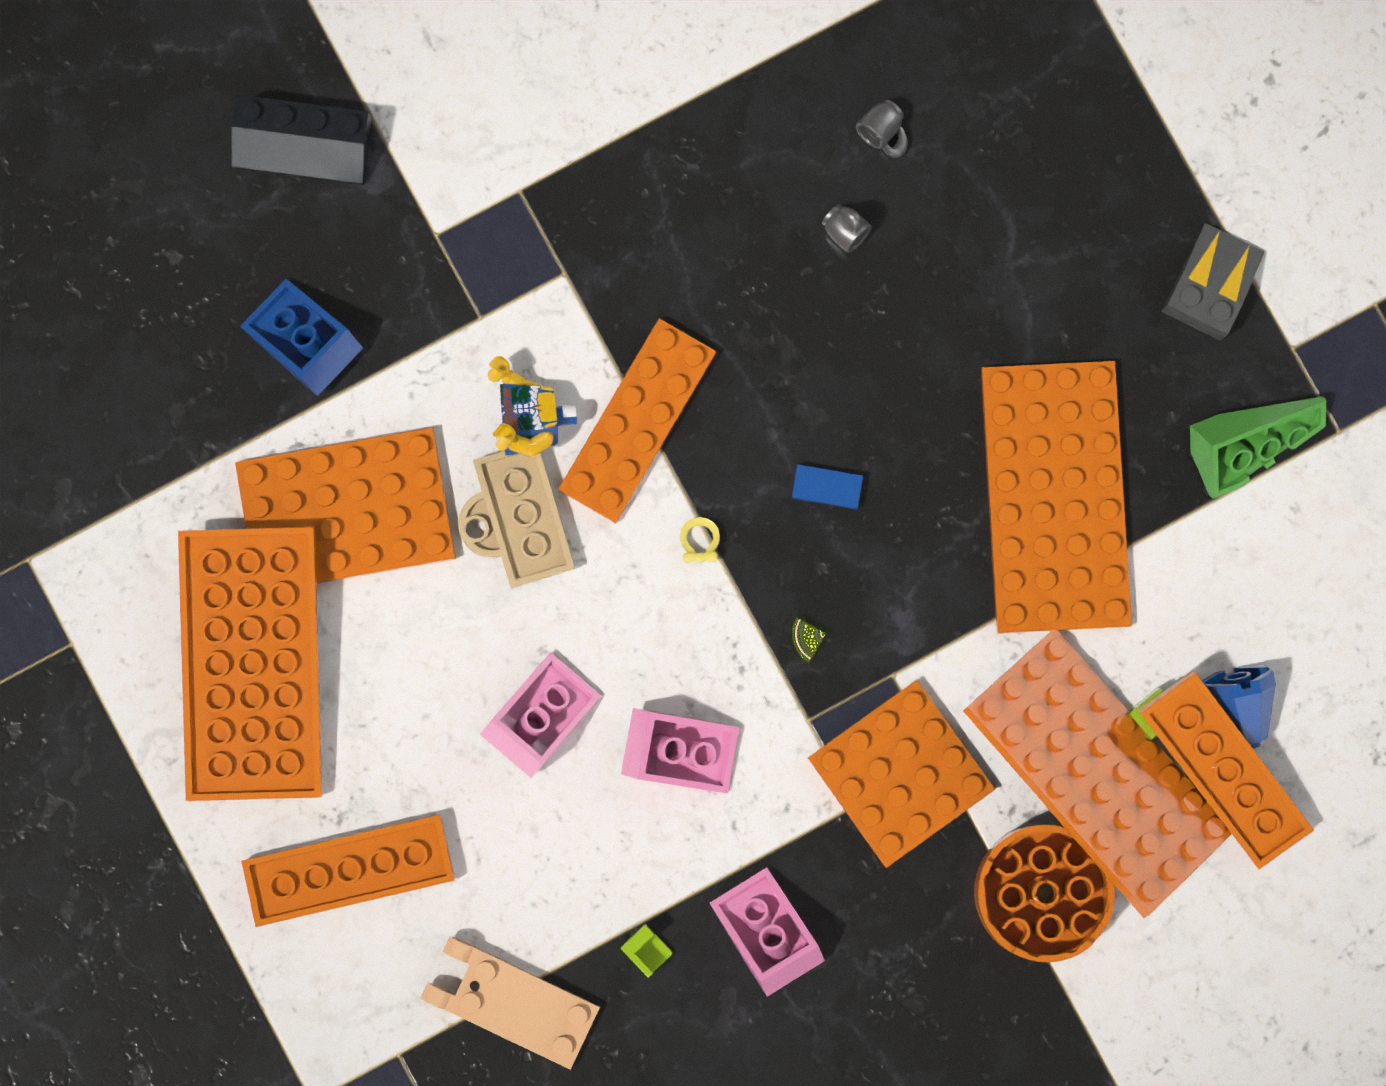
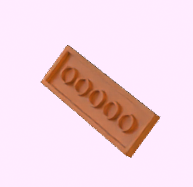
M659 318L562 481L558 491L616 524L717 351Z
M1194 670L1139 709L1140 714L1258 869L1264 867L1314 831L1310 823Z
M441 814L241 861L255 927L455 881Z

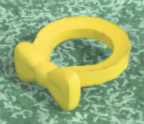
M702 517L693 518L686 522L680 533L681 546L686 552L683 554L684 562H717L718 554L715 551L719 545L720 534L715 523ZM705 526L712 532L713 541L704 553H696L687 541V534L693 527Z

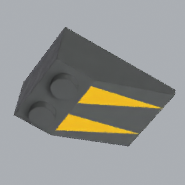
M1204 223L1161 312L1221 341L1228 335L1243 305L1264 251Z

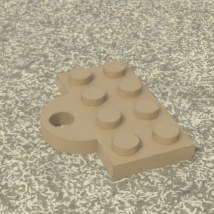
M504 450L474 459L473 463L482 492L471 497L464 504L459 515L458 529L465 545L475 554L485 558L502 557L511 589L576 570L541 453L535 457H528L520 453L505 456ZM473 520L482 521L486 527L484 535L477 539L469 537L466 531L468 524Z

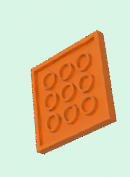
M917 680L807 758L885 868L996 790Z

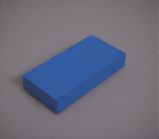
M797 464L792 499L857 510L863 476Z

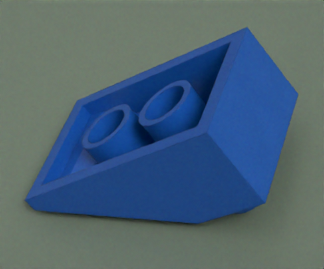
M287 279L240 326L296 379L317 396L363 349L345 326Z

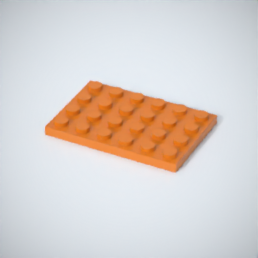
M433 427L235 462L246 529L315 527L317 584L456 560Z

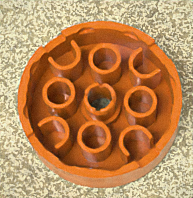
M1030 825L1009 832L988 850L976 874L974 897L978 916L984 928L1001 947L1028 960L1058 962L1081 954L1091 947L1107 927L1113 912L1115 887L1112 881L1064 827L1056 825ZM1044 883H1048L1053 889V897L1046 903L1040 902L1036 896L1038 887Z

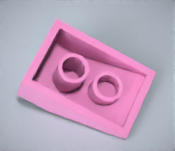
M550 652L494 716L480 735L532 778L602 695Z
M633 708L621 775L639 780L728 794L740 727Z
M768 868L763 869L710 902L711 907L767 997L825 961L818 944Z

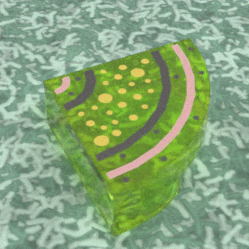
M796 617L792 627L793 644L799 656L809 663L825 633Z

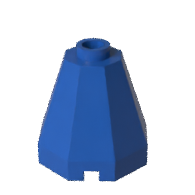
M1267 665L1240 666L1233 668L1234 673L1227 676L1225 670L1203 679L1202 682L1253 749L1260 747L1261 742L1268 738L1276 687L1274 671L1272 669L1269 670Z

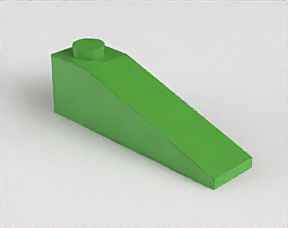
M1317 397L1222 413L1190 425L1191 454L1209 496L1214 499L1241 488L1251 481L1249 475L1262 466L1267 469L1276 463L1274 457L1287 448H1297L1326 427V399Z

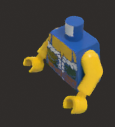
M496 356L489 363L492 369L488 372V379L491 382H498L502 379L503 383L500 384L502 424L493 432V436L499 438L496 442V447L500 451L505 450V456L520 453L528 457H535L558 443V426L577 425L576 405L556 406L553 388L539 385L510 370L509 362L502 356Z

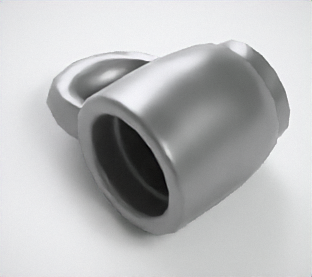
M884 100L877 103L856 123V130L859 136L870 146L876 149H883L888 156L900 158L907 150V136L901 127L904 114L894 102ZM897 132L898 141L896 145L889 147L887 143Z
M840 204L833 207L822 221L827 234L846 253L854 251L871 231V225L857 211Z

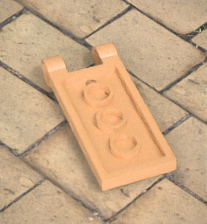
M450 936L442 952L469 964L458 991L455 995L428 982L420 998L429 1004L451 1012L571 1070L600 1006L460 939ZM472 981H477L480 984L478 990L474 991L470 988Z

